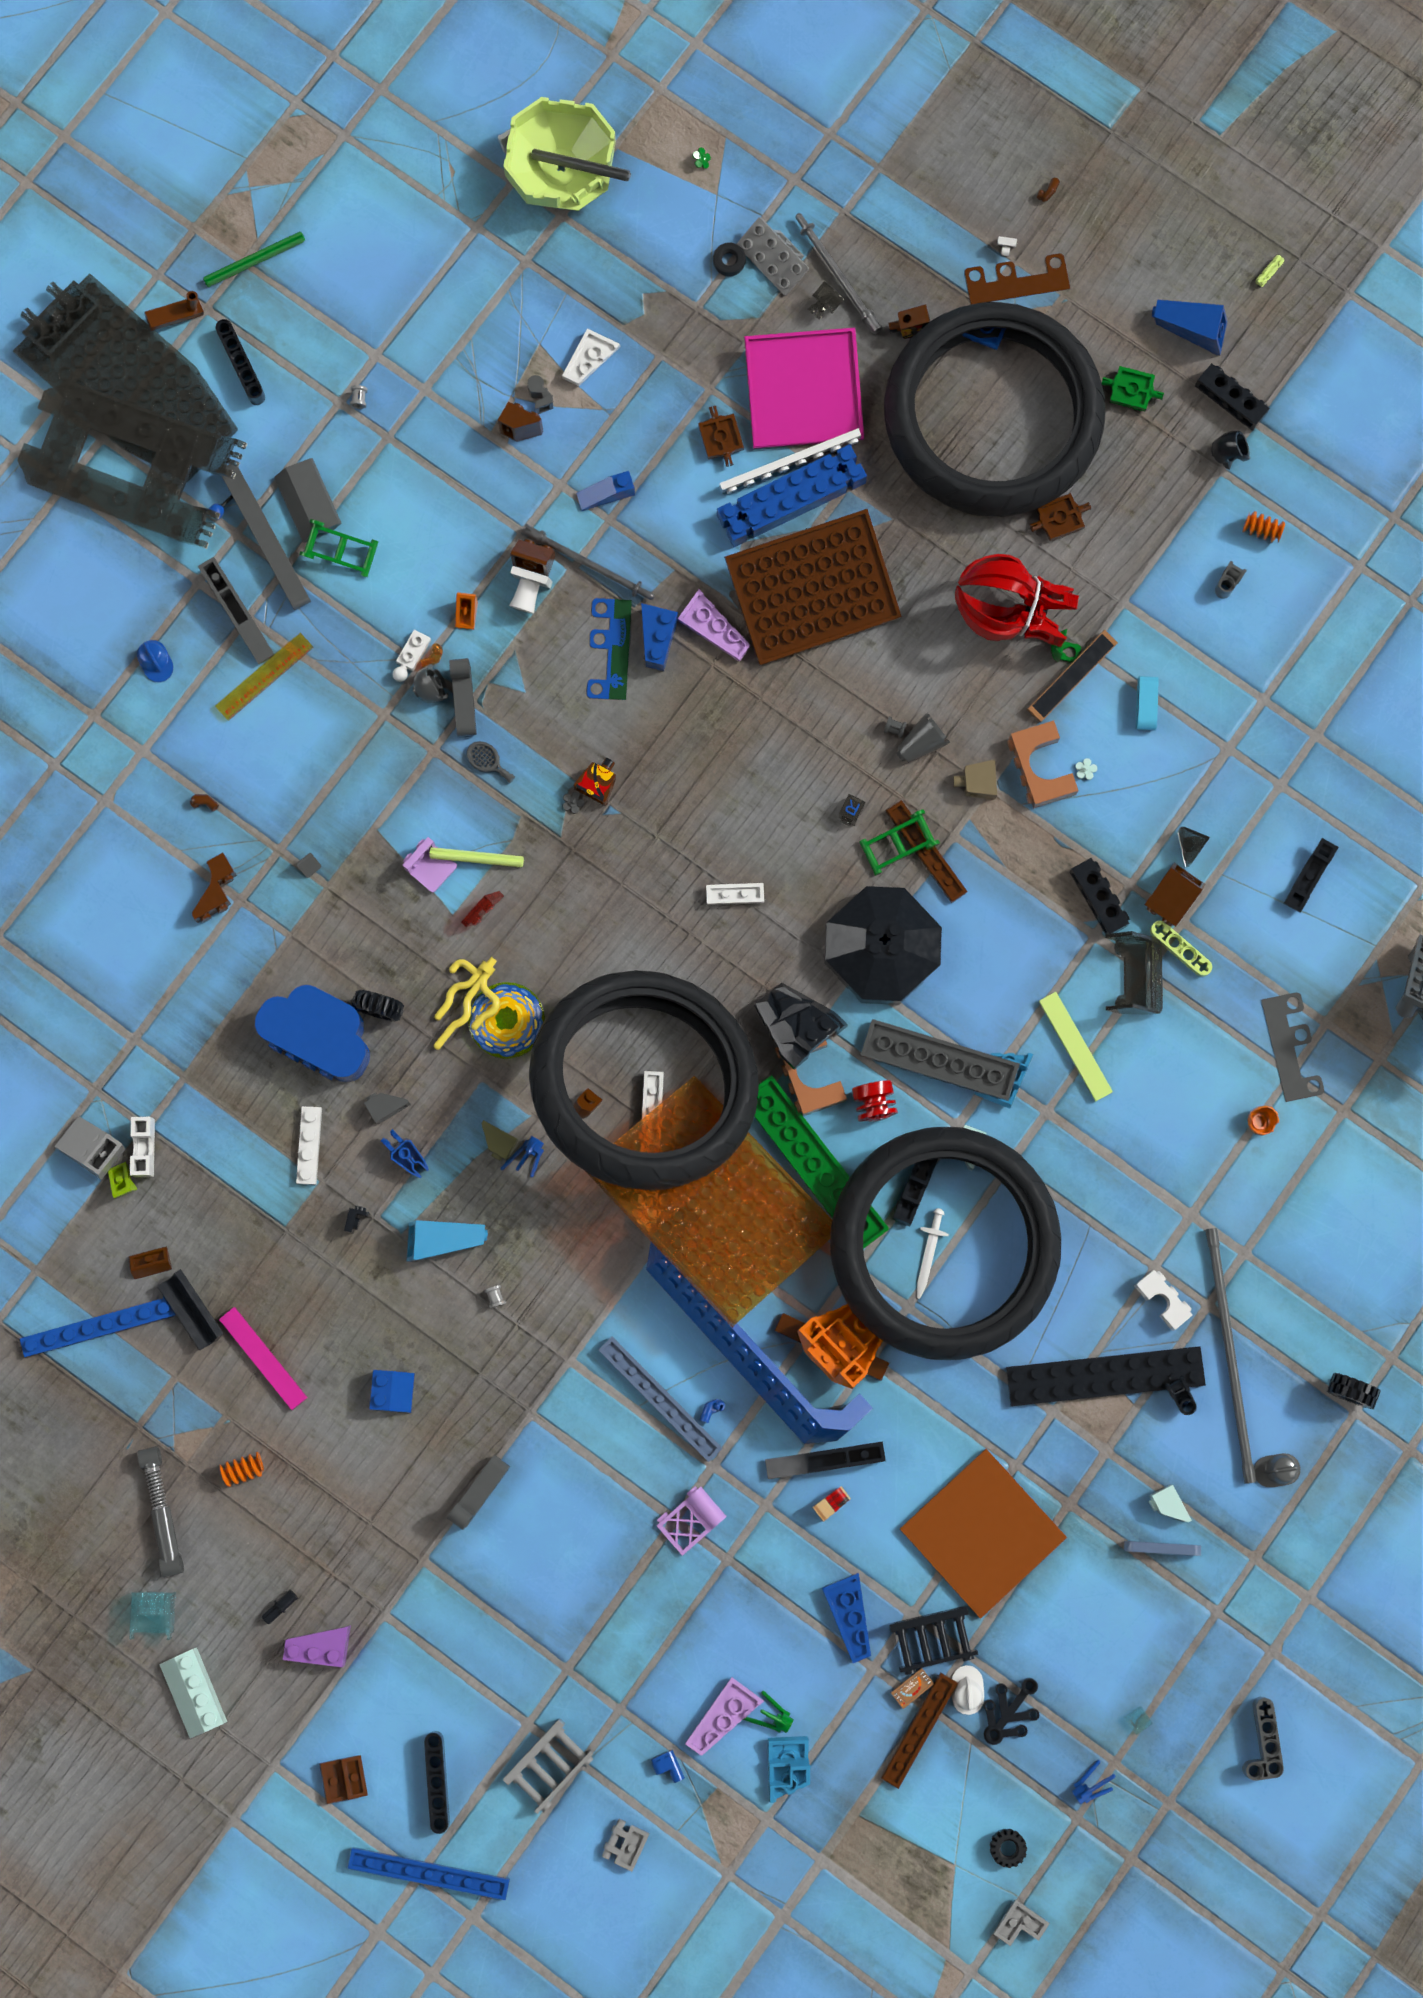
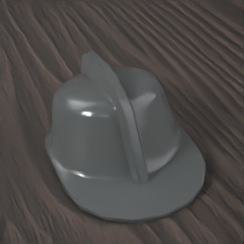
M1286 1453L1262 1457L1254 1466L1256 1481L1265 1487L1292 1484L1299 1478L1300 1464L1294 1456Z

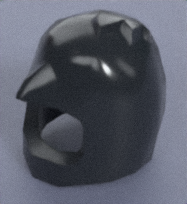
M1239 430L1224 433L1212 443V456L1218 463L1223 464L1226 469L1230 470L1233 461L1236 459L1243 462L1250 460L1247 440Z

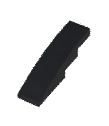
M938 1159L925 1160L914 1164L892 1220L909 1227L911 1226Z

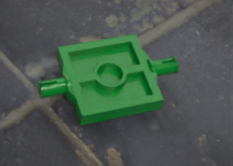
M1119 366L1114 380L1103 377L1101 382L1102 385L1112 387L1109 403L1144 412L1151 397L1162 400L1164 392L1154 390L1153 382L1155 375Z

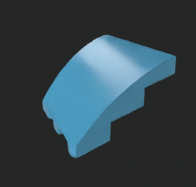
M991 1053L993 1056L1020 1063L1009 1101L976 1091L974 1095L1010 1109L1032 1060V1053H1027V1055Z
M808 1736L768 1738L770 1803L776 1802L777 1798L785 1794L790 1795L797 1789L810 1785L811 1766L808 1759Z

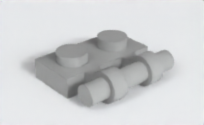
M619 1818L616 1825H613L611 1829L612 1834L609 1841L605 1842L603 1847L605 1850L602 1857L609 1860L613 1853L617 1855L614 1863L632 1872L650 1833L632 1824L627 1832L623 1829L626 1821ZM619 1836L625 1838L621 1848L615 1846Z

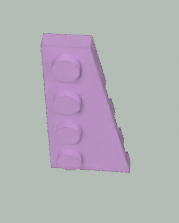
M700 589L678 617L680 623L739 662L750 648V644L731 626L712 602L703 595Z
M731 1677L685 1744L702 1756L755 1708L761 1705L764 1700Z

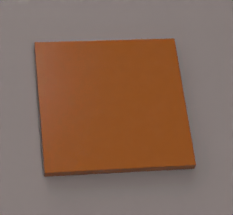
M987 1449L982 1451L900 1528L903 1534L980 1619L1067 1538Z

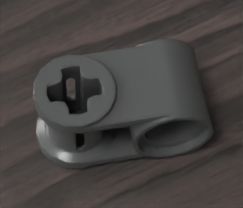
M1230 561L1215 587L1216 595L1219 598L1229 597L1247 570H1242L1234 565L1233 561ZM1221 585H1226L1229 590H1224Z

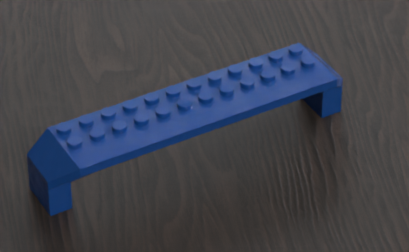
M685 1204L665 1221L652 1236L646 1270L804 1444L838 1441L873 1409L872 1406L860 1393L840 1411L814 1408L680 1261L681 1237L699 1219L695 1212Z

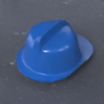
M149 640L139 647L137 659L148 679L153 682H163L169 679L173 673L174 666L164 645L157 640Z

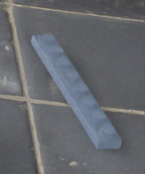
M613 1336L599 1349L612 1365L708 1462L723 1449Z

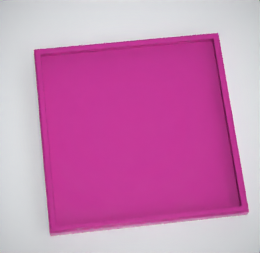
M855 328L744 336L753 449L820 444L858 428L861 433L858 441L864 440Z

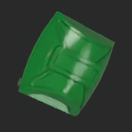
M1068 629L1062 630L1060 633L1066 636ZM1064 642L1061 647L1051 645V654L1056 662L1060 660L1073 662L1080 655L1081 646L1079 644ZM1071 647L1076 651L1074 657H1068L1063 653V649L1066 650Z

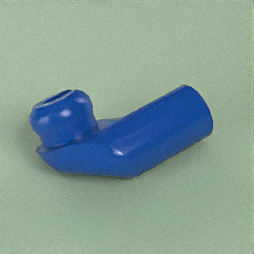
M721 1399L707 1402L700 1420L709 1423L713 1413L721 1412L725 1409V1403Z

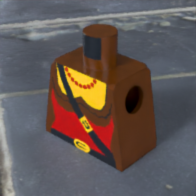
M927 305L898 312L899 320L888 322L890 334L901 332L903 339L912 338L930 322Z
M605 758L601 766L592 762L574 783V790L606 807L616 781V774L611 772L615 762L609 758Z

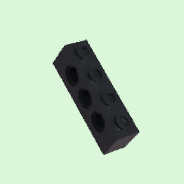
M1212 363L1195 384L1196 388L1251 431H1254L1270 409L1266 402L1258 400L1249 389L1240 386L1235 378L1229 377L1221 367L1215 366ZM1215 382L1221 383L1223 387L1216 386ZM1233 393L1237 398L1234 399L1229 394ZM1244 405H1249L1252 409L1247 410Z
M1090 858L1071 868L1069 873L1106 937H1109L1126 928L1130 924V918L1125 910L1122 911L1120 908V901L1117 895L1112 894L1109 889L1111 886L1107 878L1102 877L1098 862ZM1087 877H1094L1096 884H1089ZM1103 893L1106 899L1100 901L1097 899L1096 894ZM1106 910H1113L1115 917H1108Z

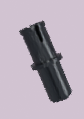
M290 1589L282 1598L274 1601L275 1604L262 1615V1619L267 1624L272 1623L281 1613H285V1610L293 1602L298 1600L297 1595Z

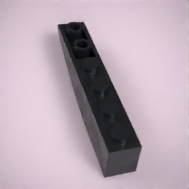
M883 1441L765 1459L768 1479L886 1461Z

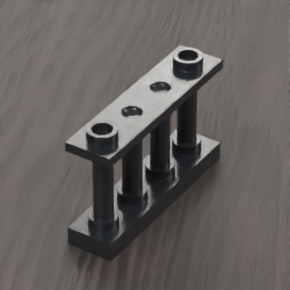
M967 1606L888 1623L890 1632H895V1635H898L905 1666L899 1667V1671L908 1675L916 1673V1669L961 1658L963 1661L975 1659L974 1655H978V1651L976 1649L970 1650L964 1625L965 1615H969ZM953 1618V1621H956L963 1652L951 1655L944 1624H946L945 1620ZM934 1623V1626L937 1627L943 1657L935 1659L931 1658L925 1632L926 1624ZM913 1627L915 1631L917 1630L924 1661L912 1664L905 1634L907 1629Z

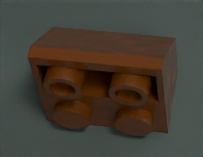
M508 401L498 418L500 433L516 442L539 436L543 433L540 415L534 411H526L522 405L516 402L513 404Z

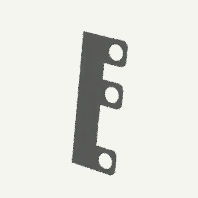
M1295 992L1262 999L1286 1102L1322 1095L1324 1093V1086L1320 1076L1301 1077L1294 1046L1311 1042L1312 1037L1309 1026L1302 1024L1289 1027L1287 1014L1301 1012L1304 1009L1301 994ZM1290 997H1296L1299 1000L1298 1008L1291 1009L1288 1007L1287 1001ZM1304 1029L1307 1032V1038L1304 1041L1297 1040L1295 1037L1296 1030ZM1309 1081H1318L1320 1088L1317 1092L1308 1090L1307 1085Z

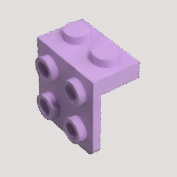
M427 837L426 840L422 839L417 844V849L413 854L409 853L405 857L403 867L425 888L434 893L455 871L457 864L451 860L431 859L429 857L430 848L438 847L435 846L433 840Z

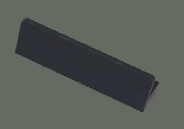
M181 1269L175 1272L170 1279L157 1286L198 1350H202L216 1342L224 1334Z

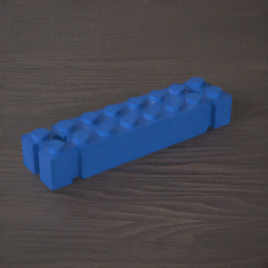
M849 444L837 450L835 457L828 454L738 498L736 505L732 506L729 502L717 508V517L723 529L728 527L727 536L733 548L747 542V536L749 535L755 538L845 494L849 486L854 490L866 484L867 475L861 463L856 465L857 456L851 445Z

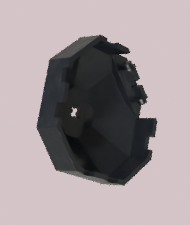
M866 886L827 921L824 964L835 973L838 979L847 989H850L861 1003L900 1005L941 965L942 927L905 888ZM884 934L887 935V938H890L887 945H883V942L879 941V938H882Z

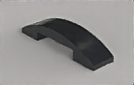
M1321 838L1283 904L1301 913L1323 872L1338 850V846Z

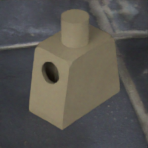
M995 760L967 765L964 767L963 776H953V786L964 787L965 796L996 799Z

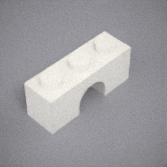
M131 1117V1137L133 1138L134 1148L133 1155L130 1156V1175L133 1177H154L155 1119L152 1117Z
M1152 1270L1136 1283L1134 1287L1146 1301L1150 1300L1154 1295H1161L1165 1298L1167 1308L1160 1317L1174 1331L1192 1316L1190 1312L1192 1309L1185 1301L1181 1302L1177 1297L1179 1294L1174 1287H1169L1164 1282L1166 1278L1160 1271Z

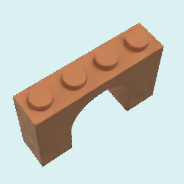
M1054 720L1012 733L1007 741L1010 751H1013L1016 757L1014 758L1015 767L1020 769L1021 784L1023 787L1026 786L1028 792L1026 793L1027 801L1029 804H1032L1033 809L1075 796L1079 791L1073 773L1047 780L1038 777L1030 767L1029 758L1035 750L1058 743L1060 736Z
M826 1040L823 1043H821L818 1047H816L812 1052L826 1048ZM776 1047V1048H775V1051H776V1054H777L778 1059H780V1058H782V1057L780 1056V1054H779V1052H778L779 1048ZM782 1058L784 1063L781 1066L785 1077H789L791 1082L788 1084L791 1095L795 1094L797 1101L794 1104L797 1111L801 1112L803 1116L847 1100L841 1081L821 1088L808 1087L800 1081L797 1075V1068L794 1070Z

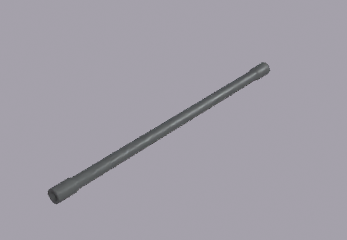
M1217 1228L1206 1229V1237L1211 1256L1241 1451L1244 1484L1256 1482L1251 1458L1219 1250Z

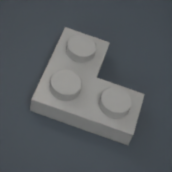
M1015 1899L993 1934L1009 1946L1012 1945L1021 1929L1039 1941L1050 1923Z

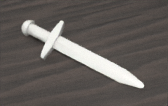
M940 1208L933 1211L935 1214L932 1227L920 1228V1230L929 1233L917 1282L918 1299L921 1298L928 1282L938 1236H949V1234L939 1230L942 1215H944V1211Z

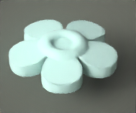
M1088 758L1084 759L1083 763L1078 762L1075 766L1077 770H1080L1077 772V777L1080 779L1085 776L1087 780H1091L1094 777L1093 773L1097 771V766L1095 764L1091 765V760Z

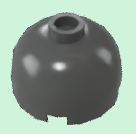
M432 664L420 669L414 677L413 692L416 697H420L427 703L440 702L448 697V693L445 694L443 689L447 688L445 680L438 669L433 670L432 667L434 665Z

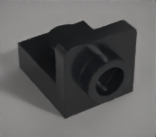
M355 1206L354 1209L349 1208L344 1228L345 1232L354 1234V1230H358L360 1219L357 1217L358 1215L369 1217L370 1213L366 1212L367 1208Z

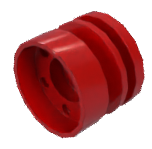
M890 1080L867 1083L852 1088L854 1102L864 1103V1105L856 1108V1112H865L858 1115V1121H881L898 1114L897 1108H888L895 1105L896 1101L886 1100V1097L894 1094Z

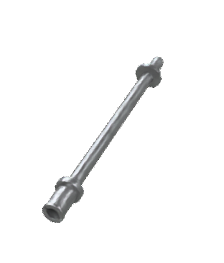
M801 213L796 214L795 218L802 227L800 234L802 236L807 234L860 311L861 321L866 323L872 334H877L882 330V326L874 317L873 310L865 307L813 231L814 223L808 224Z
M528 524L524 526L525 529H522L521 535L534 540L535 544L550 546L558 552L633 591V597L639 594L649 600L654 599L653 593L641 587V581L635 584L548 538L543 530L539 531Z

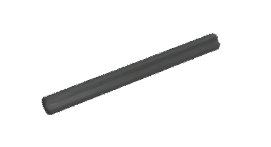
M533 149L531 153L533 160L623 181H629L631 177L630 171L539 149Z

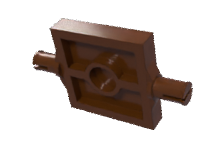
M711 406L709 410L712 418L698 423L708 460L724 457L726 467H729V464L733 466L731 455L744 450L734 413L726 416L718 415L716 406H713V408Z
M1071 493L1058 497L1036 509L1039 521L1030 524V529L1033 532L1043 528L1049 541L1085 528L1082 513L1091 510V505L1087 502L1078 506Z

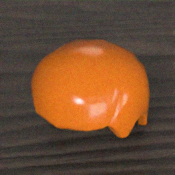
M1266 1105L1254 1108L1247 1119L1249 1129L1253 1133L1262 1136L1273 1132L1275 1126L1279 1123L1278 1112L1273 1107Z

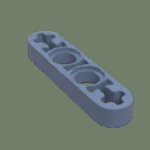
M1124 1541V1551L1201 1556L1200 1545Z

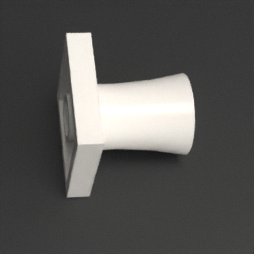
M512 566L510 573L515 578L520 579L509 606L534 614L539 587L551 589L552 581L547 576Z

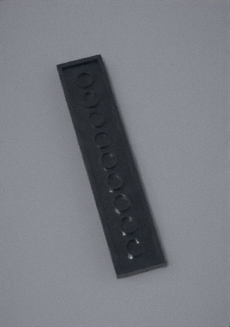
M1201 1346L1006 1367L1010 1407L1167 1390L1165 1383L1170 1384L1180 1379L1181 1375H1183L1189 1387L1206 1386Z

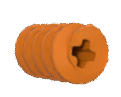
M1256 511L1251 515L1249 512L1242 532L1249 529V535H1252L1254 531H1257L1256 537L1259 538L1261 534H1264L1263 540L1271 536V543L1275 539H1278L1279 542L1285 522L1282 521L1278 525V519L1276 518L1271 523L1270 516L1264 520V514L1261 513L1257 518Z
M256 1452L255 1459L249 1454L248 1461L241 1457V1463L233 1459V1466L228 1461L225 1468L220 1464V1471L224 1483L230 1487L232 1486V1481L235 1484H239L240 1479L246 1482L247 1476L251 1480L255 1478V1474L258 1477H262L264 1467L259 1452Z

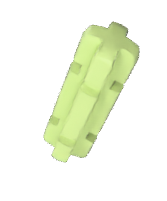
M1276 255L1273 261L1263 270L1262 274L1257 277L1256 284L1263 287L1283 264L1284 258Z

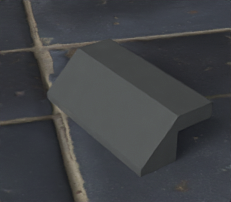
M313 458L288 466L274 477L302 542H307L312 528V523L309 522L310 519L325 523L324 527L331 530L336 529L342 524ZM319 530V531H318V534H319V533H328V532Z

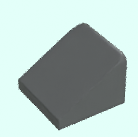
M308 853L296 863L297 867L307 878L321 868V864L312 853Z

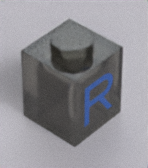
M848 794L838 814L840 822L848 826L851 824L855 826L866 802Z

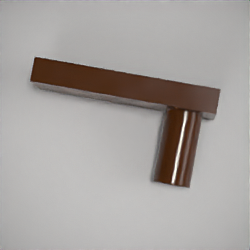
M189 291L185 300L145 311V317L151 331L204 315L198 294L195 291Z

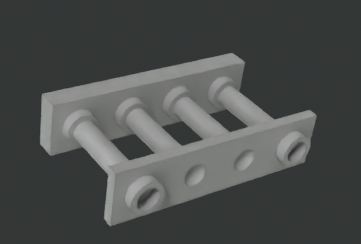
M560 1718L503 1778L507 1785L511 1782L517 1783L539 1805L535 1809L537 1814L540 1811L544 1813L551 1806L550 1800L582 1765L586 1768L593 1760L591 1756L594 1751L591 1749L585 1754L564 1733L565 1730L562 1727L565 1723ZM553 1737L559 1738L581 1760L573 1769L550 1748L551 1745L548 1742ZM539 1752L545 1753L567 1775L559 1784L536 1763L537 1760L534 1757ZM525 1767L531 1768L553 1790L545 1799L522 1777L521 1771Z

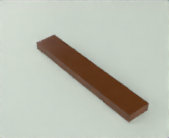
M902 800L886 810L887 815L896 827L911 820L910 815L912 814ZM917 822L900 830V833L911 848L926 842ZM936 847L930 850L923 848L915 852L951 903L968 892Z
M783 1313L775 1331L801 1343L797 1331L805 1323ZM875 1356L867 1374L882 1381L889 1362Z
M940 1672L881 1779L899 1789L958 1682Z

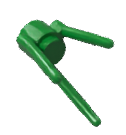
M762 1691L761 1694L782 1714L778 1713L775 1716L763 1709L760 1710L762 1714L774 1720L773 1724L749 1717L743 1720L773 1729L779 1733L781 1731L787 1733L794 1719L789 1717L790 1713L784 1710L765 1691Z

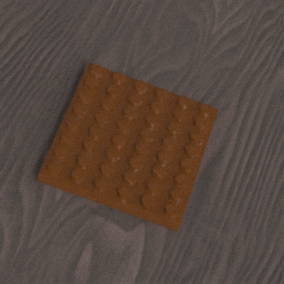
M868 509L724 557L759 665L902 617Z

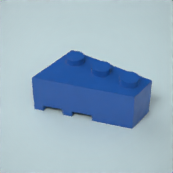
M641 603L646 667L664 671L678 621V612Z

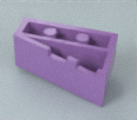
M351 1625L286 1639L283 1660L344 1667Z

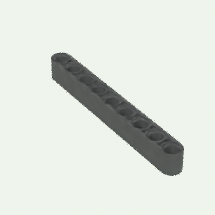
M234 461L218 469L293 609L297 610L310 603L311 600L236 462Z

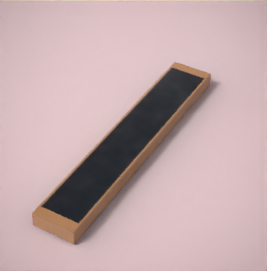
M1103 630L1027 710L1039 722H1042L1118 642L1106 630Z

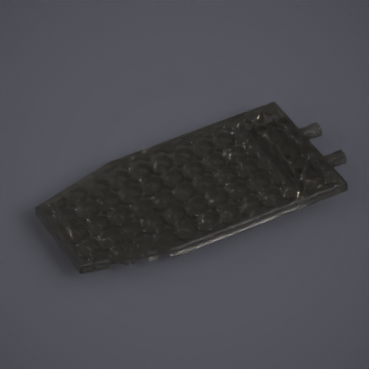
M90 273L80 284L73 280L64 290L56 285L55 282H51L50 285L53 287L51 288L48 285L46 291L54 296L55 299L38 317L29 308L24 309L27 313L22 311L21 318L30 325L22 332L25 339L13 350L14 354L121 449L188 482L238 431V428L197 367L155 330L151 331L149 325Z

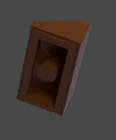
M167 1246L129 1256L130 1272L134 1279L172 1270Z

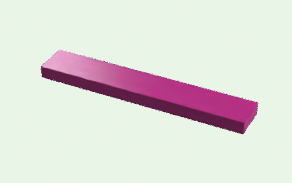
M233 1307L219 1319L291 1410H294L308 1398L236 1307Z

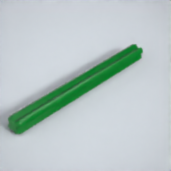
M299 231L204 276L203 280L206 286L210 287L305 241L304 235Z

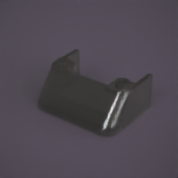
M1133 931L1105 934V938L1115 941L1114 950L1116 954L1124 958V995L1117 997L1115 1006H1106V1011L1119 1014H1160L1163 1009L1162 945L1160 940Z

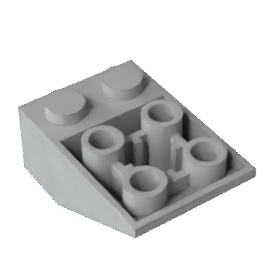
M79 1116L54 1146L100 1180L103 1179L125 1150L122 1143Z

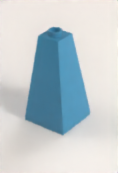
M415 1220L409 1223L406 1262L483 1245L484 1241H487L488 1231L485 1229V1225Z

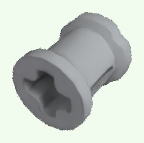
M361 385L352 386L350 406L356 409L366 408L365 393H367L368 389Z
M501 1285L484 1290L490 1301V1309L506 1304L500 1291Z

